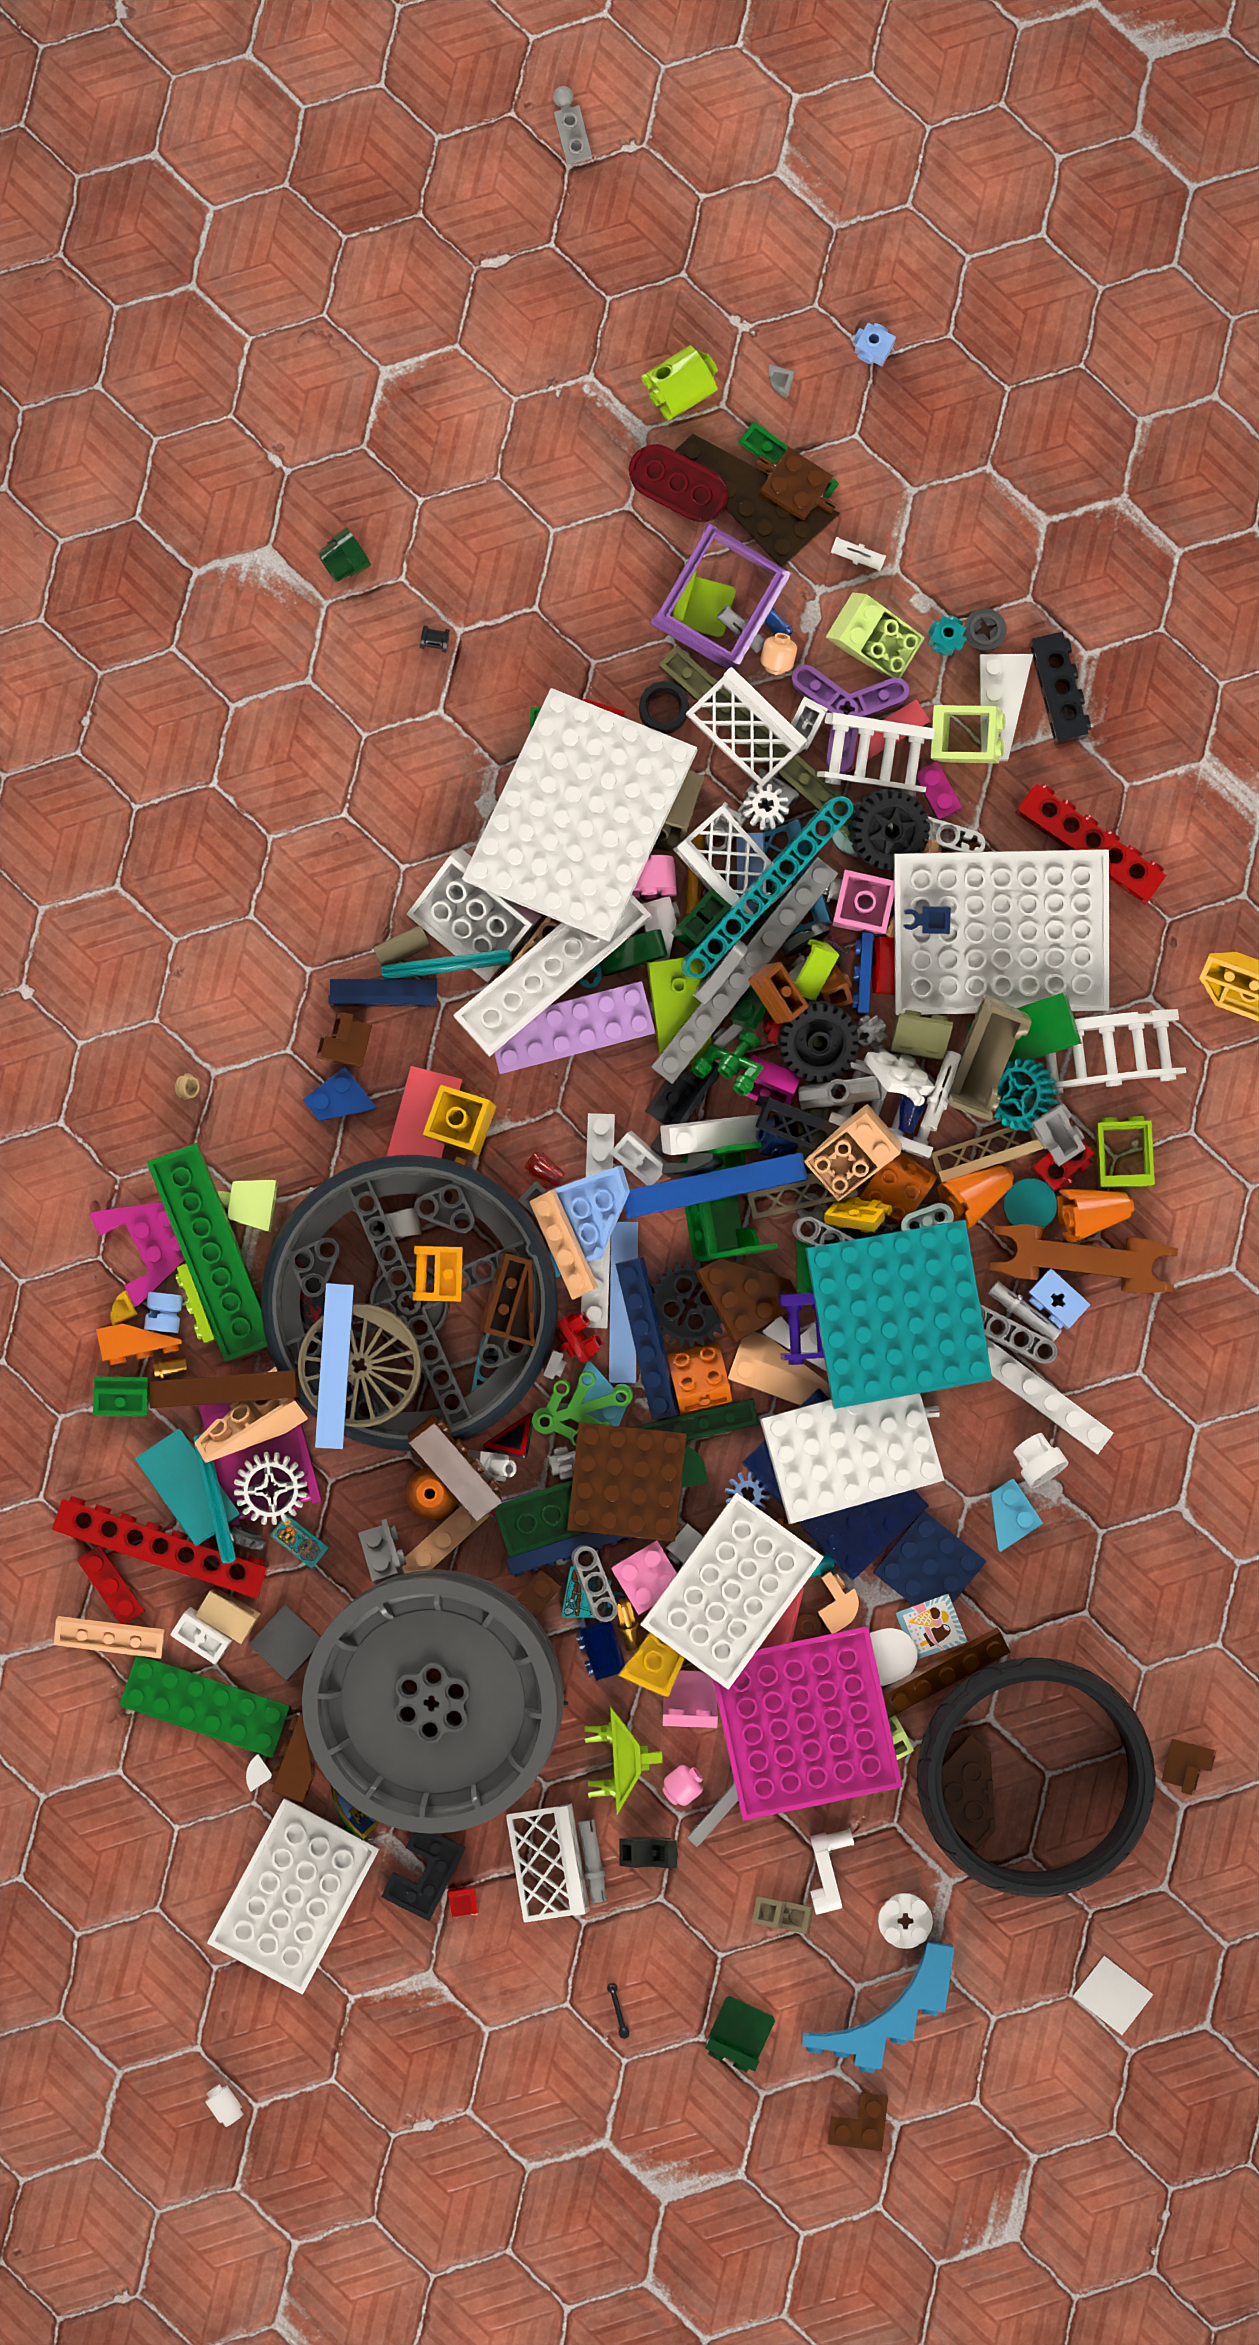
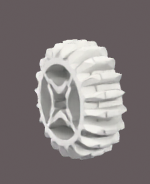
M264 1452V1461H260L259 1456L256 1454L253 1456L256 1462L255 1465L252 1466L246 1460L244 1464L249 1470L247 1472L243 1469L238 1470V1474L244 1477V1479L234 1480V1484L242 1486V1489L234 1490V1495H243V1498L237 1501V1505L247 1504L242 1511L244 1515L248 1514L251 1510L254 1511L251 1516L252 1521H255L259 1515H262L261 1523L263 1525L267 1523V1517H271L272 1524L276 1525V1516L281 1515L283 1522H286L287 1516L285 1512L289 1511L292 1516H295L297 1513L292 1506L296 1505L300 1508L303 1506V1503L297 1500V1497L304 1498L307 1495L306 1492L299 1490V1488L306 1487L307 1482L297 1480L304 1476V1472L298 1471L294 1473L293 1471L297 1469L298 1463L294 1462L288 1466L290 1457L287 1455L280 1462L279 1452H275L273 1460H269V1453ZM272 1467L284 1470L291 1477L292 1481L276 1480L273 1477ZM264 1468L263 1481L260 1484L248 1487L251 1477L258 1470ZM268 1475H270L273 1485H278V1489H274L272 1494L273 1501H271L268 1492H263L262 1490L268 1485ZM287 1490H293L290 1499L283 1506L277 1508L278 1495L287 1492ZM249 1495L264 1496L268 1501L269 1510L255 1505Z

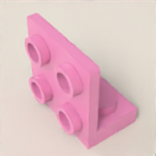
M680 1670L669 1697H663V1726L717 1728V1696L713 1678L703 1671Z

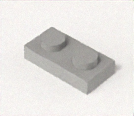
M553 1350L543 1374L544 1377L554 1380L556 1376H562L567 1364L563 1360L564 1354Z

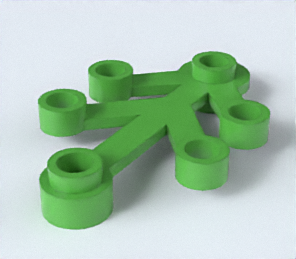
M584 1371L579 1377V1385L568 1407L556 1411L562 1397L566 1396L570 1391V1383L565 1379H559L554 1384V1393L547 1407H542L535 1411L532 1417L533 1427L542 1434H550L555 1431L571 1439L572 1444L576 1446L577 1441L574 1436L578 1434V1429L574 1430L561 1421L572 1419L578 1423L612 1426L610 1422L600 1421L586 1413L614 1404L618 1407H625L630 1404L633 1398V1391L628 1385L619 1384L613 1388L611 1394L582 1403L588 1389L596 1381L593 1372ZM583 1376H590L592 1382L585 1384L582 1379ZM560 1383L565 1384L567 1390L560 1392L557 1389V1385ZM622 1392L626 1395V1400L619 1401L616 1395ZM547 1417L550 1420V1424L543 1425L540 1419Z

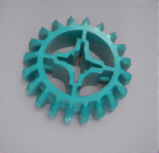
M1022 1058L1016 1059L1015 1064L1012 1061L1007 1062L997 1087V1094L1001 1096V1099L995 1110L997 1111L995 1118L1002 1120L1004 1126H1010L1012 1130L1021 1129L1022 1131H1028L1031 1128H1035L1032 1125L1033 1121L1050 1111L1051 1105L1058 1103L1053 1099V1095L1057 1094L1058 1091L1052 1089V1086L1057 1081L1049 1078L1052 1072L1044 1069L1045 1065L1042 1063H1036L1032 1059H1027L1023 1062ZM1023 1074L1029 1075L1035 1084H1030ZM1011 1105H1016L1018 1110H1021L1023 1116L1017 1114Z

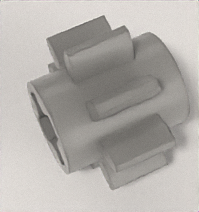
M866 1014L855 1024L859 1036L858 1043L863 1045L864 1048L870 1044L875 1049L882 1044L881 1041L887 1038L885 1034L886 1024L877 1015L870 1019L869 1015Z
M567 1446L553 1449L554 1455L548 1456L552 1476L559 1475L560 1480L573 1478L575 1451L568 1452Z

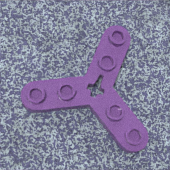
M804 664L794 669L791 678L792 686L796 691L827 708V713L844 714L839 709H843L845 705H850V710L854 712H850L849 715L868 718L902 705L906 702L909 695V686L901 678H891L848 694L814 667ZM831 725L826 758L828 769L830 767L835 730H832L833 725ZM849 727L848 732H845L839 774L848 773L852 767L857 728Z

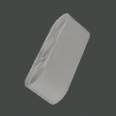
M583 1545L575 1548L571 1559L591 1613L600 1621H611L617 1615L618 1608L598 1554L593 1548ZM582 1551H589L592 1557L591 1562L585 1566L580 1565L578 1555ZM593 1576H598L601 1580V1586L596 1591H591L588 1588V1580ZM604 1601L609 1602L611 1606L610 1613L607 1616H600L597 1611L598 1605Z

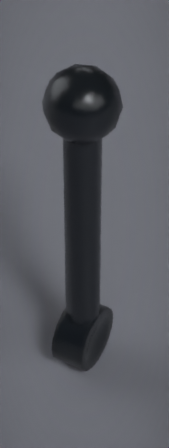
M609 1983L607 1991L611 1993L620 2026L619 2036L626 2039L629 2036V2030L625 2027L616 1994L618 1987L615 1983Z

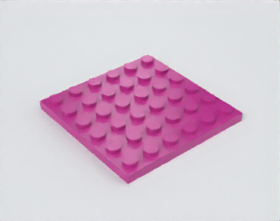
M868 1626L758 1649L729 1690L713 1679L743 1821L903 1787Z

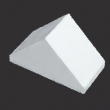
M805 696L791 725L807 739V745L804 748L807 751L823 723L828 709Z

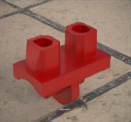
M585 1312L574 1316L571 1313L557 1322L562 1332L557 1334L562 1343L556 1347L557 1351L561 1352L566 1349L570 1358L577 1355L581 1364L593 1358L596 1352L604 1345L599 1335L594 1334L586 1338L582 1329L590 1325V1320Z

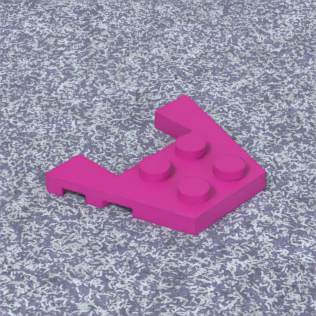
M162 1202L89 1213L100 1236L126 1224L149 1271L147 1275L124 1285L135 1308L144 1302L148 1297V1292H154L185 1261Z

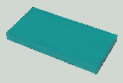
M179 1428L136 1457L135 1461L195 1546H198L214 1535L215 1531L197 1452ZM219 1485L227 1522L230 1524L241 1515Z

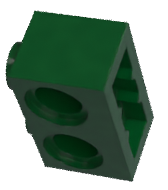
M712 888L671 933L691 951L732 906Z

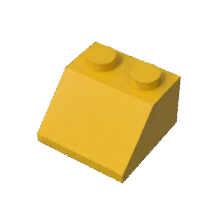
M440 1085L423 1136L479 1157L497 1106L488 1099Z

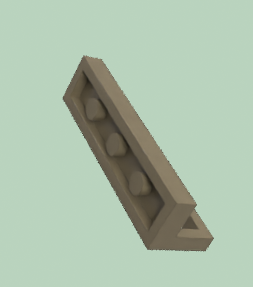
M814 1173L807 1174L808 1180L746 1193L753 1220L837 1200L834 1196L825 1197L829 1190ZM818 1184L826 1189L821 1199L813 1200L805 1195L809 1186ZM805 1187L803 1192L797 1190L799 1188ZM856 1188L843 1199L858 1196ZM792 1190L800 1195L795 1205L787 1206L779 1201L782 1193ZM779 1193L777 1198L771 1196L773 1194ZM766 1196L774 1201L768 1211L757 1213L754 1199ZM802 1197L808 1200V1202L799 1203ZM776 1203L782 1206V1208L772 1210Z

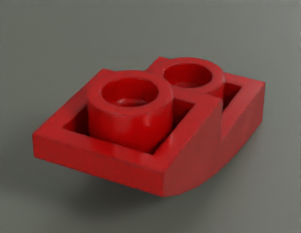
M879 936L874 939L876 965L871 968L873 994L895 995V941L891 937Z

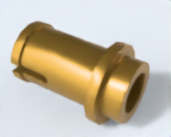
M186 1357L163 1361L161 1358H158L159 1361L153 1362L155 1378L161 1377V1379H164V1376L188 1374Z

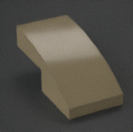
M757 1896L752 1923L809 1934L814 1907Z

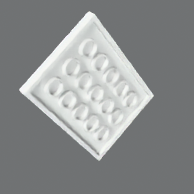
M920 1393L833 1409L832 1400L760 1419L789 1524L944 1481Z
M735 1493L640 1625L729 1690L824 1557L745 1498Z
M284 1798L207 1944L303 1995L380 1848L364 1839L361 1840L358 1836Z

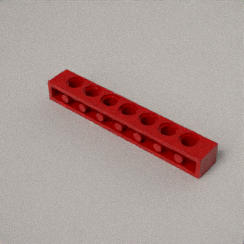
M70 1496L69 1500L62 1499L52 1527L53 1531L256 1599L260 1596L269 1569L268 1566L263 1565L265 1561L263 1559L249 1555L247 1560L238 1557L239 1551L234 1550L236 1560L232 1563L223 1564L219 1550L212 1548L214 1544L205 1540L198 1546H195L192 1541L187 1540L188 1535L172 1530V1533L169 1534L161 1531L163 1526L147 1521L145 1526L136 1523L137 1517L121 1513L120 1517L110 1514L112 1509L96 1504L95 1508L86 1506V1500L75 1496ZM84 1512L88 1513L92 1518V1523L88 1528L81 1527L78 1522L79 1516ZM108 1521H112L117 1525V1533L112 1537L107 1536L104 1532V1525ZM135 1529L139 1530L143 1535V1540L139 1545L132 1544L129 1539L130 1533ZM159 1538L165 1539L169 1545L168 1550L164 1554L158 1553L155 1549V1542ZM184 1547H190L194 1552V1558L190 1562H185L180 1557V1552ZM210 1555L216 1556L220 1561L219 1568L215 1571L209 1570L206 1566V1559ZM235 1564H241L245 1568V1575L242 1579H235L231 1574V1569Z

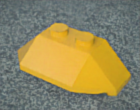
M1238 952L1209 954L1199 979L1204 984L1214 1004L1259 1021V960Z

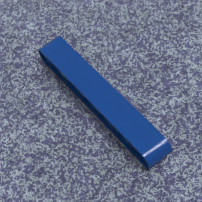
M803 1153L631 1189L624 1204L626 1218L645 1216L808 1180Z

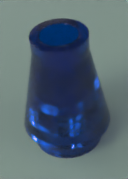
M903 1094V1098H900L898 1130L914 1133L926 1104L923 1103L920 1106H915L911 1098Z

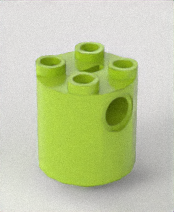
M691 345L640 376L648 390L651 389V392L648 393L650 400L655 407L661 406L660 411L667 422L714 394L718 389L714 380L718 369L709 354L695 350Z

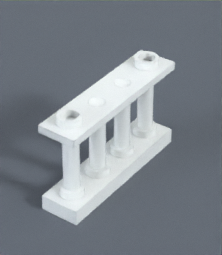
M826 713L825 724L833 725L832 730H835L829 772L817 771V777L825 778V783L840 785L842 780L901 789L902 792L916 797L917 792H926V787L916 786L915 782L921 744H924L925 739H934V728L839 713ZM849 727L857 728L858 734H860L854 776L839 774L845 732H848ZM874 731L884 733L883 738H885L879 780L865 778L870 738L874 736ZM899 735L909 737L908 742H911L905 784L890 782L896 740H899Z
M856 1059L855 1063H850L851 1067L848 1070L854 1071L852 1079L875 1076L865 1061ZM882 1084V1099L874 1100L871 1104V1108L878 1116L887 1094V1090ZM903 1094L892 1128L889 1129L902 1143V1151L928 1160L933 1150V1147L928 1146L929 1130L920 1126L917 1137L914 1136L913 1140L903 1137L902 1129L912 1103L911 1098ZM939 1095V1097H938V1100H937V1103H936V1105H935V1108H934L933 1113H935L937 1104H938L939 1099H940V1095ZM855 1103L842 1107L837 1113L832 1112L828 1121L841 1126L847 1119L853 1116L851 1112Z

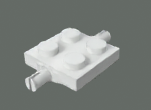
M880 1044L874 1049V1052H868L864 1059L865 1063L888 1092L907 1095L914 1102L915 1106H920L924 1103L925 1098L922 1095L931 1096L935 1089L928 1075L922 1071L916 1060L908 1054H891Z

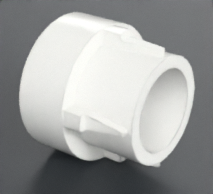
M1042 1433L1028 1438L1013 1451L1023 1468L1021 1475L1030 1488L1046 1483L1059 1474L1069 1463L1058 1447H1051Z

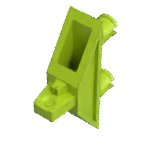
M610 1705L611 1722H609V1725L584 1726L585 1732L598 1733V1735L585 1737V1743L610 1741V1744H613L614 1776L608 1780H588V1786L601 1787V1789L589 1791L588 1795L589 1798L613 1796V1798H616L618 1815L641 1775V1771L649 1770V1764L663 1763L662 1751L648 1752V1745L640 1746L639 1742Z

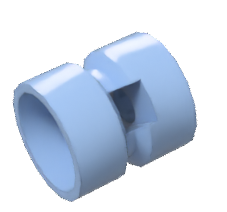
M148 1292L147 1307L150 1309V1313L145 1316L144 1330L179 1333L180 1318L177 1316V1313L182 1310L183 1296Z

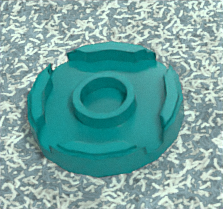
M1027 1178L1017 1181L1007 1191L1004 1197L1003 1210L1012 1225L1026 1224L1046 1227L1056 1214L1057 1200L1054 1191L1048 1184L1038 1179Z

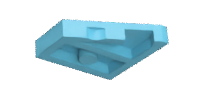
M587 1361L583 1372H593L596 1381L588 1389L582 1403L611 1394L613 1390L612 1385L590 1361ZM583 1376L582 1379L585 1384L592 1382L590 1376ZM618 1393L616 1395L617 1399L619 1401H624V1399ZM614 1404L586 1414L600 1421L610 1422L612 1426H619L627 1406L618 1407Z
M1013 1478L990 1493L997 1549L999 1552L1043 1524Z

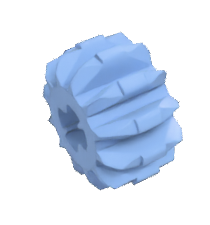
M740 1472L738 1473L739 1484L732 1478L729 1480L730 1484L735 1486V1490L726 1488L725 1493H738L740 1496H743L740 1492L741 1489L746 1487L748 1490L749 1486L754 1490L752 1492L754 1499L749 1502L754 1506L757 1505L762 1510L766 1509V1506L759 1502L760 1499L770 1500L769 1495H761V1491L769 1489V1485L759 1488L758 1485L763 1480L762 1476H759L755 1482H752L754 1474L749 1472L748 1481H745L744 1475ZM731 1498L726 1499L727 1504L729 1503Z

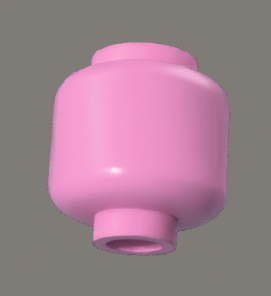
M680 1765L664 1778L665 1787H663V1792L674 1805H688L702 1793L703 1786L701 1781L703 1776L695 1767L690 1769L685 1765Z

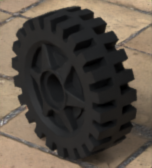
M880 789L879 792L873 791L869 793V797L864 796L861 799V804H856L854 807L856 812L851 814L849 818L852 820V823L848 824V831L851 832V835H848L849 841L853 843V850L866 863L877 868L893 870L894 854L919 853L920 850L925 849L926 844H924L925 839L929 840L930 834L927 833V829H930V823L926 821L928 815L923 811L924 807L914 797L898 790ZM892 823L893 830L886 836L885 828L888 824Z
M815 1000L809 1001V1007L791 1022H783V1025L780 1026L778 1037L779 1051L788 1068L800 1078L802 1077L808 1081L815 1080L816 1082L830 1081L835 1076H841L845 1069L848 1070L851 1067L850 1063L855 1061L856 1051L859 1049V1036L851 1017L842 1008L822 1000L820 1002ZM821 1035L825 1037V1041L821 1046H812V1040L816 1036Z

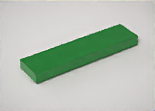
M753 421L738 441L741 447L759 459L762 455L774 464L783 457L789 448L788 445L755 421ZM833 478L825 490L824 497L829 499L839 485Z

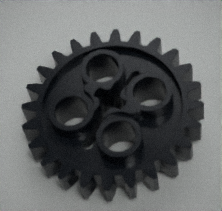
M686 1260L685 1268H681L679 1263L676 1262L675 1271L672 1272L670 1268L666 1267V1277L657 1274L660 1284L651 1283L650 1285L656 1290L652 1295L659 1325L663 1328L661 1334L662 1336L667 1333L670 1334L669 1343L678 1338L680 1347H682L685 1340L689 1341L691 1348H693L694 1340H698L701 1346H703L704 1337L707 1336L711 1341L714 1340L713 1331L722 1334L719 1325L723 1323L713 1304L706 1306L700 1301V1295L705 1291L703 1286L694 1300L697 1308L689 1310L681 1326L677 1324L685 1308L682 1300H688L697 1283L700 1282L695 1271L700 1269V1261H697L694 1268H691L689 1260ZM688 1279L692 1286L691 1290L688 1293H680L676 1288L678 1280ZM669 1302L676 1303L679 1307V1313L675 1317H668L664 1313V1306ZM696 1314L703 1319V1326L700 1329L694 1330L689 1327L688 1318L691 1315Z

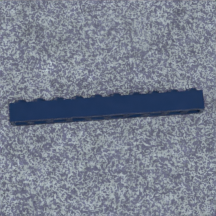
M583 1533L507 1558L505 1562L509 1574L519 1577L524 1575V1571L530 1570L534 1572L540 1570L542 1565L546 1564L549 1567L557 1564V1560H570L572 1552L579 1546H588L597 1551L603 1549L605 1544L610 1543V1546L620 1543V1539L626 1538V1540H630L633 1537ZM582 1551L579 1556L588 1554V1551Z

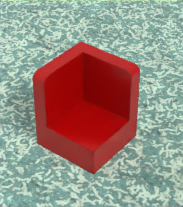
M475 1885L448 1889L447 1896L450 1902L452 1917L470 1914L475 1916L479 1914Z

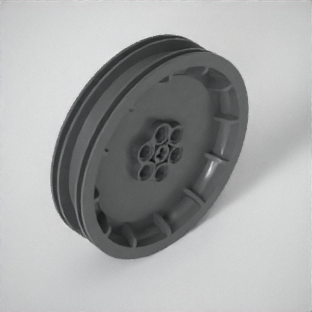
M421 1570L400 1574L372 1586L355 1598L331 1622L319 1639L308 1663L302 1693V1712L307 1740L319 1768L333 1788L352 1806L374 1820L397 1829L418 1833H447L477 1826L501 1814L521 1798L536 1780L554 1748L561 1726L564 1703L562 1675L555 1651L545 1631L535 1617L516 1598L500 1587L479 1577L449 1570ZM429 1669H438L442 1676L441 1679H432L429 1675ZM405 1680H413L417 1684V1690L409 1691L405 1687ZM451 1685H461L464 1689V1694L460 1696L455 1695L451 1690ZM431 1696H434L435 1701H438L436 1706H432V1701L428 1700ZM403 1707L413 1708L415 1717H406L403 1713ZM449 1712H459L462 1716V1721H452ZM432 1722L436 1724L438 1732L434 1734L429 1733L425 1728V1723Z

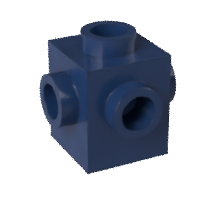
M773 1115L765 1125L774 1127L781 1122L778 1116ZM795 1121L788 1125L790 1133L794 1137L798 1135L797 1123ZM759 1129L757 1131V1142H761L759 1154L772 1158L783 1157L798 1145Z

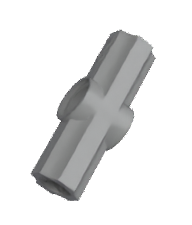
M876 1076L850 1080L835 1079L829 1083L799 1087V1102L803 1111L832 1106L846 1107L853 1103L881 1100L882 1087ZM845 1087V1096L841 1099H835V1091L838 1088Z

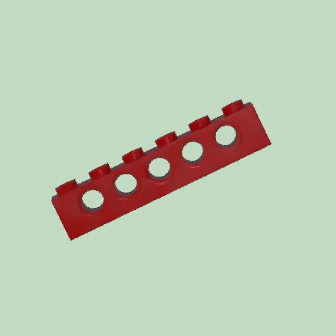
M1035 783L1015 813L1067 850L1107 849L1118 852L1121 861L1117 864L1109 861V880L1146 905L1167 876L1163 873L1164 868L1152 860L1150 863L1141 857L1142 853L1131 845L1126 847L1120 843V837L1110 830L1105 832L1097 826L1099 823L1091 816L1085 814L1083 817L1075 811L1077 807L1068 800L1063 799L1061 801L1054 796L1055 792L1047 785L1041 784L1039 786ZM1044 805L1052 806L1055 809V816H1044L1042 807ZM1067 820L1074 821L1077 825V831L1074 833L1067 832L1064 829V822ZM1095 836L1099 841V846L1097 848L1088 847L1085 842L1086 837ZM1130 867H1139L1142 870V878H1132L1129 873Z

